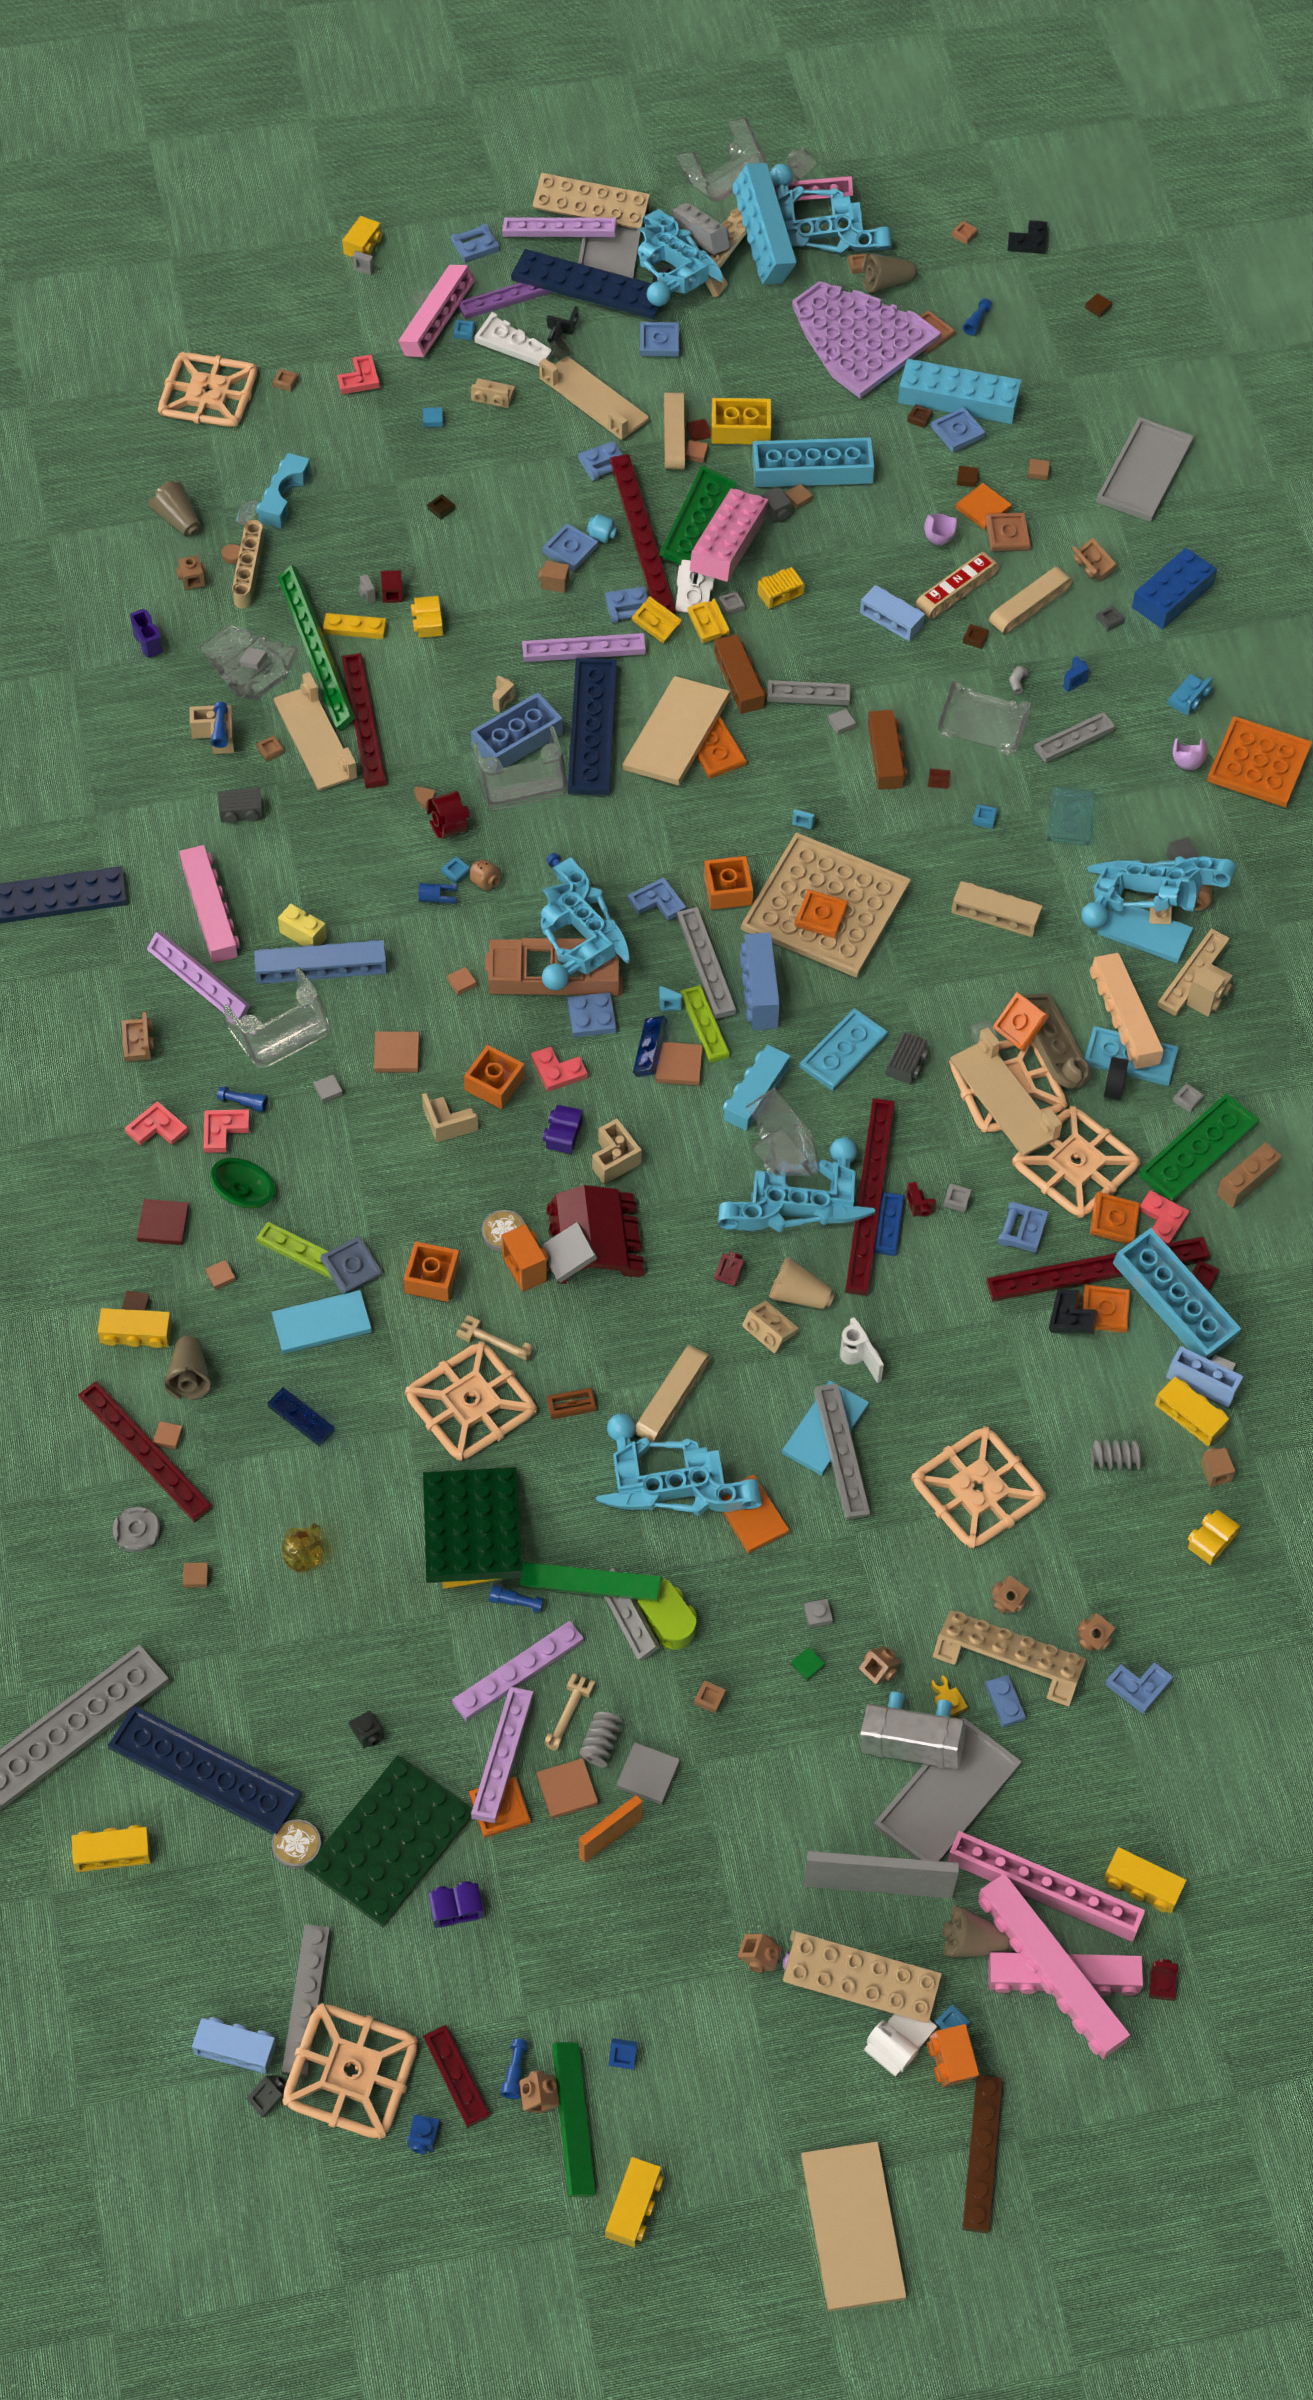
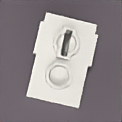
M682 560L681 565H679L676 612L688 613L687 607L705 601L709 602L710 592L714 590L715 578L690 571V560Z
M855 1317L851 1318L850 1325L844 1328L842 1332L840 1358L844 1363L850 1365L864 1361L875 1381L879 1383L882 1379L884 1366L878 1351L873 1348L868 1335L862 1329L859 1322H857Z
M894 2014L887 2023L882 2020L873 2029L867 2039L868 2045L864 2048V2051L896 2077L899 2072L903 2073L919 2053L920 2047L937 2029V2026L930 2020L928 2023Z

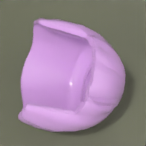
M939 513L928 515L924 524L926 538L934 545H945L953 538L956 532L957 518Z
M1178 738L1174 740L1173 757L1180 768L1189 771L1196 770L1204 763L1207 756L1206 740L1201 739L1200 745L1187 746L1180 744Z

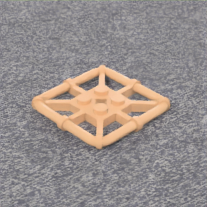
M178 353L169 377L165 379V388L159 401L158 412L161 416L194 421L195 424L207 423L225 427L232 426L234 428L238 426L247 402L251 400V391L257 377L258 367L254 363L226 359L219 355L213 357L195 353ZM190 361L213 364L211 374L198 372ZM182 364L192 376L190 383L176 381ZM221 366L244 369L231 376L218 375ZM248 378L244 390L241 392L230 390L231 385ZM172 390L186 392L185 397L167 405ZM226 399L239 400L235 415H232L224 406ZM187 405L198 407L195 413L177 410ZM206 408L219 410L225 418L203 414Z
M1009 1040L1000 1041L999 1051L1015 1045ZM1033 1041L1025 1052L1020 1051L1018 1057L1003 1061L1030 1097L1053 1105L1050 1108L1055 1114L1066 1109L1068 1103L1066 1102L1065 1094L1060 1084L1050 1075ZM1032 1046L1042 1068L1028 1071L1023 1060ZM949 1060L951 1071L961 1091L960 1096L963 1101H966L976 1125L981 1129V1132L987 1133L1002 1130L997 1122L991 1123L993 1117L990 1113H988L984 1121L973 1098L976 1096L971 1088L969 1089L966 1081ZM1043 1076L1047 1077L1055 1096L1037 1089L1032 1080Z
M1070 1106L1069 1109L1062 1111L1057 1117L1062 1123L1068 1118L1070 1119L1071 1136L1063 1143L1058 1139L1048 1143L1055 1148L1049 1156H1022L1018 1151L1012 1159V1164L1020 1173L1041 1189V1193L1049 1195L1068 1212L1077 1215V1218H1083L1084 1215L1091 1213L1094 1207L1095 1197L1085 1206L1083 1204L1082 1186L1090 1178L1103 1187L1100 1192L1113 1195L1117 1188L1135 1172L1141 1162L1140 1157L1113 1136L1111 1130L1103 1128L1085 1112L1076 1109V1106ZM1077 1118L1098 1134L1090 1143L1078 1134ZM1107 1141L1124 1156H1105L1096 1148L1102 1142ZM1071 1158H1080V1164L1073 1163ZM1026 1165H1048L1057 1173L1048 1182H1045ZM1104 1165H1128L1111 1182L1098 1172ZM1063 1178L1075 1187L1077 1206L1053 1188Z
M481 1341L478 1344L469 1346L446 1362L444 1360L438 1363V1367L423 1375L405 1389V1396H407L411 1406L426 1423L425 1427L427 1430L434 1433L449 1454L455 1457L457 1461H463V1459L475 1455L496 1440L504 1439L505 1434L529 1420L537 1412V1406L515 1378L516 1374L513 1370H509L493 1349ZM476 1353L473 1371L459 1379L452 1368ZM484 1354L501 1374L489 1383L480 1374ZM442 1374L446 1375L453 1383L442 1391L422 1388ZM504 1383H508L523 1402L500 1399L494 1390ZM417 1397L441 1400L448 1409L433 1418ZM466 1397H476L475 1403H466ZM498 1409L522 1411L521 1414L499 1428L489 1417L490 1414ZM453 1416L462 1426L458 1448L439 1426ZM482 1420L491 1433L465 1449L468 1429Z
M986 1426L973 1431L954 1445L945 1447L942 1453L919 1467L911 1477V1481L914 1482L916 1489L936 1511L935 1515L939 1519L942 1518L959 1540L972 1549L984 1544L1006 1528H1012L1016 1521L1046 1500V1492H1044L1039 1482L1021 1463L1022 1459L1019 1456H1015L1001 1438ZM981 1438L979 1459L966 1467L956 1454ZM988 1439L1008 1461L1006 1465L997 1471H994L985 1460ZM947 1460L959 1471L950 1479L926 1476L927 1473ZM1015 1469L1033 1491L1009 1488L1001 1478ZM974 1484L983 1485L984 1491L973 1490ZM926 1485L948 1488L956 1498L948 1504L942 1505ZM1007 1497L1030 1500L1010 1515L1006 1514L998 1505ZM960 1505L972 1516L970 1535H967L950 1514L951 1511ZM991 1509L1000 1521L976 1537L978 1517Z
M321 2003L316 2006L317 2009L312 2013L300 2047L295 2050L294 2055L296 2058L284 2088V2099L282 2101L285 2106H288L295 2112L329 2123V2127L334 2128L337 2126L368 2138H378L381 2140L386 2137V2133L391 2128L402 2094L406 2093V2083L416 2057L418 2040L416 2036H412L404 2030L373 2020V2016L367 2015L365 2017L334 2005H324ZM329 2015L363 2027L357 2044L339 2037ZM320 2019L323 2020L333 2041L329 2057L309 2051ZM369 2029L402 2041L381 2052L363 2046ZM407 2049L396 2081L377 2075L382 2060ZM306 2060L325 2066L320 2081L294 2093ZM350 2064L355 2065V2070L358 2071V2074H353L352 2077L347 2076V2072L344 2071V2067L349 2068ZM374 2083L393 2091L382 2123L369 2099ZM320 2089L339 2095L333 2113L301 2103L298 2100ZM345 2097L363 2104L373 2128L338 2116Z

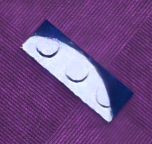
M664 1015L645 1019L633 1068V1073L636 1077L656 1073L668 1022Z
M284 1387L267 1402L271 1410L319 1447L335 1432L333 1425Z

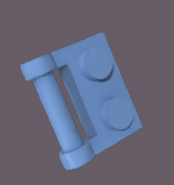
M487 223L460 234H451L452 243L465 263L499 252V245L489 231ZM479 235H483L482 237L464 243L461 242Z
M612 441L579 453L578 459L591 480L594 481L599 479V476L613 472L610 465V457L619 456L622 453L615 442Z
M645 587L605 593V600L612 623L632 618L648 599Z
M1016 1202L1009 1203L1007 1208L1008 1216L1003 1232L998 1237V1244L1005 1247L1013 1246L1036 1253L1048 1211ZM1017 1215H1024L1017 1237L1012 1236L1011 1233Z

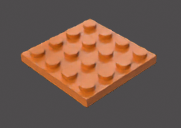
M1233 716L1208 774L1207 782L1286 808L1311 748L1312 741Z

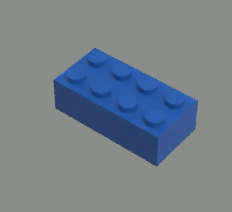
M1184 548L1135 591L1132 608L1164 629L1214 585L1217 568L1188 548Z

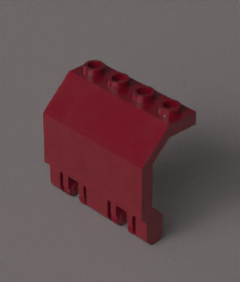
M582 1185L556 1194L551 1202L548 1203L546 1213L550 1220L549 1234L551 1237H555L578 1222L598 1257L581 1270L600 1268L619 1270L624 1276L630 1277L645 1275L643 1256L628 1254L642 1251L638 1218L626 1215L634 1214L637 1211L635 1194L620 1192L614 1188ZM569 1278L565 1279L560 1284H566Z

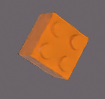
M746 856L704 861V880L710 910L752 905L753 887Z
M486 1045L464 1075V1089L474 1096L503 1109L525 1079V1064Z
M524 1224L501 1234L502 1258L521 1291L524 1292L546 1282V1272L549 1271L546 1264L548 1256L544 1248H539L535 1232L533 1230L529 1231L527 1225Z
M415 1241L403 1279L405 1293L449 1302L460 1265L459 1250Z
M966 2024L935 2031L929 2037L930 2041L927 2042L930 2057L935 2058L937 2067H934L936 2081L941 2082L942 2088L971 2081L979 2076Z

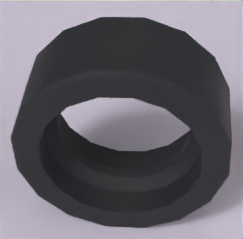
M1111 1057L1104 1098L1121 1100L1129 1060Z

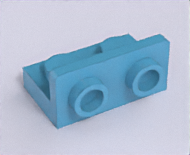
M1190 674L1170 696L1167 704L1188 716L1193 710L1196 711L1204 697L1207 698L1212 692L1213 687L1211 684L1213 678L1208 677L1203 681Z

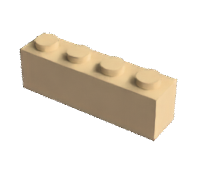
M961 881L953 900L951 913L1033 937L1040 919L1042 905Z

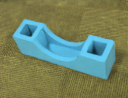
M287 453L285 459L281 460L277 474L273 475L270 487L266 488L262 502H259L257 505L256 513L258 514L259 522L282 529L289 515L288 503L282 498V495L291 488L305 485L311 473L309 458Z

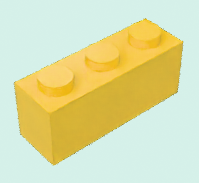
M101 1308L97 1332L100 1343L108 1346L123 1344L130 1347H138L139 1345L152 1348L169 1347L172 1327L170 1312Z
M1174 1377L1158 1393L1155 1401V1406L1208 1447L1225 1431L1229 1421L1223 1410L1215 1408L1208 1402L1206 1397L1197 1394L1185 1381L1179 1380L1177 1377Z
M132 1825L128 1829L107 1828L103 1832L82 1831L78 1835H72L73 1865L76 1872L151 1864L147 1827Z
M1120 1847L1117 1848L1103 1879L1111 1888L1124 1890L1130 1893V1896L1135 1900L1146 1901L1152 1904L1156 1910L1171 1914L1186 1883V1879Z
M631 2157L605 2230V2238L635 2248L637 2240L642 2242L647 2226L643 2225L645 2217H651L655 2206V2201H652L654 2192H660L664 2177L660 2176V2166Z

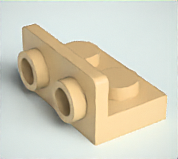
M480 378L477 379L476 384L471 386V400L509 408L515 393V386Z
M766 1300L750 1309L742 1324L749 1333L773 1353L778 1352L782 1343L795 1336L799 1329Z

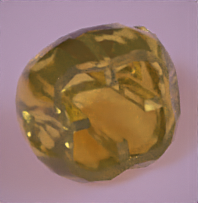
M313 1523L308 1528L293 1527L285 1532L281 1553L286 1566L292 1571L301 1573L320 1564L323 1557V1542L320 1539L322 1532L319 1525Z

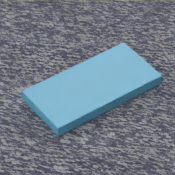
M1124 907L1123 911L1107 910V922L1098 929V935L1178 964L1193 927L1171 920L1170 924H1151L1149 922L1150 911L1139 907Z
M854 1008L800 1062L799 1067L834 1091L888 1036V1031Z
M1097 1026L1093 1027L1085 1060L1089 1063L1090 1067L1109 1071L1111 1057L1129 1060L1125 1044L1123 1045L1120 1041L1119 1032ZM1160 1042L1164 1050L1161 1063L1135 1069L1133 1062L1129 1061L1126 1076L1169 1086L1179 1047Z
M360 1290L272 1312L282 1354L372 1332Z
M829 1380L826 1385H831L835 1383ZM839 1386L851 1433L869 1406V1402ZM815 1401L782 1449V1454L822 1476L831 1463V1458L817 1401Z

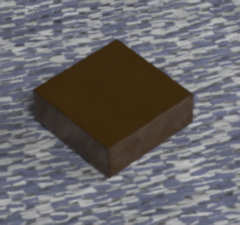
M441 494L427 504V509L441 520L455 510V504Z

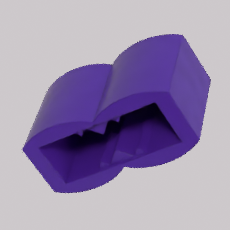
M141 609L130 613L133 636L140 643L143 654L150 658L162 653L160 633L158 628L152 623L149 612Z
M557 1104L555 1111L551 1110L549 1116V1123L551 1124L549 1129L545 1128L543 1134V1141H546V1149L569 1154L573 1153L583 1122L582 1109Z
M465 1881L459 1883L455 1888L440 1886L433 1889V1892L428 1893L435 1928L484 1918L478 1883Z

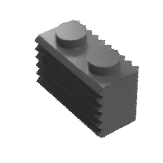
M260 788L218 791L221 822L233 823L237 820L254 821L258 818H263Z
M903 1032L887 1065L886 1075L911 1084L913 1078L917 1079L922 1067L919 1065L921 1061L925 1062L928 1057V1041Z

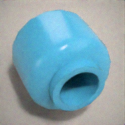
M597 514L595 517L590 518L586 532H589V536L593 539L607 543L610 538H615L618 528L614 527L615 521L612 518Z

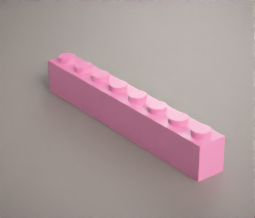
M961 1831L958 1832L949 1853L947 1862L959 1863V1868L991 1882L1005 1873L1021 1895L1131 1942L1135 1938L1145 1910Z
M1002 1874L980 1889L978 1902L981 1908L993 1916L997 1929L1001 1933L1005 1932L1010 1938V1945L1017 1953L1020 1952L1023 1955L1028 1969L1032 1973H1037L1044 1990L1047 1993L1053 1994L1057 1999L1056 2004L1064 2014L1067 2013L1073 2020L1072 2025L1079 2034H1084L1089 2041L1088 2045L1095 2055L1099 2054L1104 2060L1126 2044L1130 2037L1128 2031L1006 1874Z

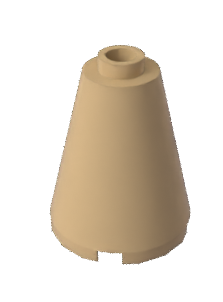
M786 1257L773 1283L769 1298L824 1309L825 1305L829 1307L834 1298V1294L831 1293L832 1288L795 1260Z

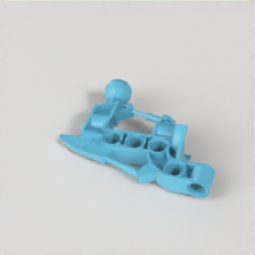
M781 163L771 169L770 176L773 185L777 187V199L792 248H805L809 246L837 252L839 255H842L850 248L855 251L864 252L892 248L890 227L863 230L860 202L851 203L850 196L844 197L843 192L835 188L832 190H804L803 187L799 186L789 191L788 185L793 180L792 169L788 165ZM804 193L831 196L833 215L795 220L794 203ZM841 221L849 223L846 228H840L838 225ZM824 223L830 225L826 231L820 230V226ZM804 226L811 227L810 232L806 234L802 233L801 229ZM836 236L840 239L838 246L809 243L810 240ZM867 237L869 242L866 245H862L859 243L861 238Z
M657 209L642 218L645 227L639 228V231L644 234L645 241L638 248L640 265L652 272L658 281L652 283L647 289V299L652 305L658 307L665 305L670 300V295L673 291L685 294L708 281V275L720 282L723 281L721 270L716 262L706 254V251L699 250L697 244L691 238L690 231L679 229L678 223L673 217ZM665 260L676 267V269L669 273H658L651 264Z
M1179 856L1175 860L1159 861L1158 863H1141L1139 860L1111 861L1088 866V872L1101 875L1093 888L1095 902H1089L1084 906L1081 919L1087 927L1094 929L1100 928L1107 922V909L1123 911L1124 907L1155 908L1156 911L1169 909L1172 905L1181 906L1187 911H1194L1201 885L1227 887L1237 870V866L1229 859H1217L1207 856L1189 859ZM1124 889L1158 894V896H1155L1154 901L1123 902V899L1120 897Z
M571 857L552 868V871L555 872L563 884L543 889L549 904L541 912L542 932L556 949L558 961L565 963L564 965L550 964L543 970V984L546 988L554 991L561 990L567 985L569 975L576 971L588 974L616 956L615 952L626 963L630 962L627 943L615 921L611 920L602 890L590 886L586 873ZM591 903H599L606 920H603L590 907ZM567 924H572L587 940L572 950L559 948L552 932L561 929Z
M847 1137L836 1139L830 1147V1154L834 1160L833 1163L821 1160L819 1165L788 1166L782 1162L773 1166V1171H755L751 1202L739 1201L719 1204L718 1225L727 1230L755 1231L771 1227L778 1232H782L786 1227L799 1226L804 1223L819 1221L822 1225L827 1223H845L873 1215L875 1213L874 1208L853 1206L855 1171L850 1169V1163L856 1159L858 1154L856 1143ZM818 1169L820 1173L831 1180L830 1191L787 1187L786 1184L788 1172ZM782 1216L803 1217L807 1219L800 1218L785 1221Z
M618 1413L613 1415L608 1421V1435L617 1442L618 1451L613 1454L619 1493L597 1496V1502L629 1510H653L655 1507L669 1508L676 1511L693 1512L696 1516H700L707 1509L731 1512L754 1509L762 1505L758 1480L747 1479L741 1482L724 1483L719 1450L708 1452L707 1447L699 1448L698 1442L690 1439H684L683 1442H649L647 1438H642L637 1442L631 1443L630 1439L636 1431V1424L632 1417L626 1413ZM650 1447L680 1448L684 1451L686 1468L640 1476L638 1460ZM697 1478H705V1481L702 1483L695 1482ZM676 1481L682 1482L678 1487L671 1486ZM652 1485L659 1486L657 1490H648ZM725 1495L732 1496L728 1501L721 1500ZM695 1496L696 1498L693 1505L659 1503V1501Z

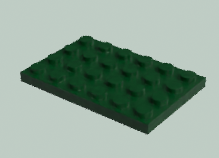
M517 1468L423 1472L426 1583L523 1578Z
M397 1755L319 1849L318 1854L312 1861L308 1862L305 1866V1871L383 1928L471 1820L472 1808Z

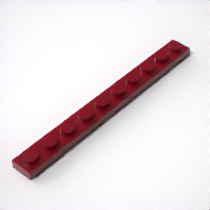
M630 455L610 457V465L649 596L676 615L674 602Z
M872 1099L857 1206L874 1208L875 1213L855 1221L845 1293L868 1295L894 1101Z
M1204 1236L1166 1243L1184 1265L1198 1262V1260L1206 1261L1210 1258ZM1114 1253L989 1277L986 1279V1285L993 1302L1123 1277V1274L1113 1264L1117 1254Z

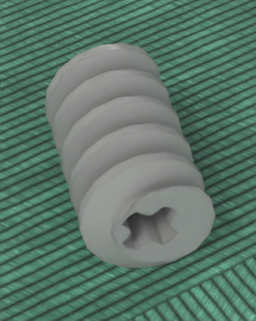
M1096 1439L1091 1449V1468H1094L1096 1462H1098L1100 1469H1103L1105 1463H1108L1109 1469H1112L1114 1463H1117L1118 1469L1121 1470L1123 1463H1126L1128 1470H1131L1132 1464L1135 1463L1137 1470H1139L1141 1456L1137 1441L1133 1440L1129 1447L1127 1440H1123L1121 1446L1118 1440H1114L1112 1445H1110L1108 1440H1104L1101 1446L1100 1441Z
M596 1712L593 1716L594 1721L590 1723V1730L587 1731V1738L583 1741L584 1747L580 1749V1755L590 1764L605 1768L607 1767V1762L602 1759H610L611 1754L606 1750H614V1745L610 1742L617 1741V1736L612 1733H620L621 1729L616 1724L622 1725L624 1721L613 1713Z

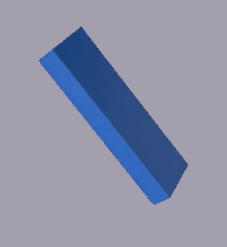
M882 1192L874 1253L896 1256L904 1195Z

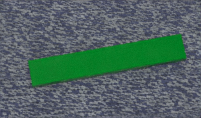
M524 1562L523 1578H521L520 1586L524 1588L659 1602L663 1578L661 1576Z
M555 2042L552 2044L560 2105L559 2115L568 2197H593L596 2194L579 2043Z

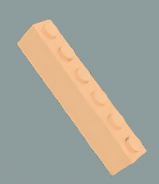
M1119 953L1094 957L1093 965L1090 967L1091 977L1097 983L1099 995H1102L1105 1000V1008L1112 1016L1113 1026L1120 1033L1121 1043L1125 1044L1129 1061L1133 1062L1135 1069L1159 1065L1164 1050Z

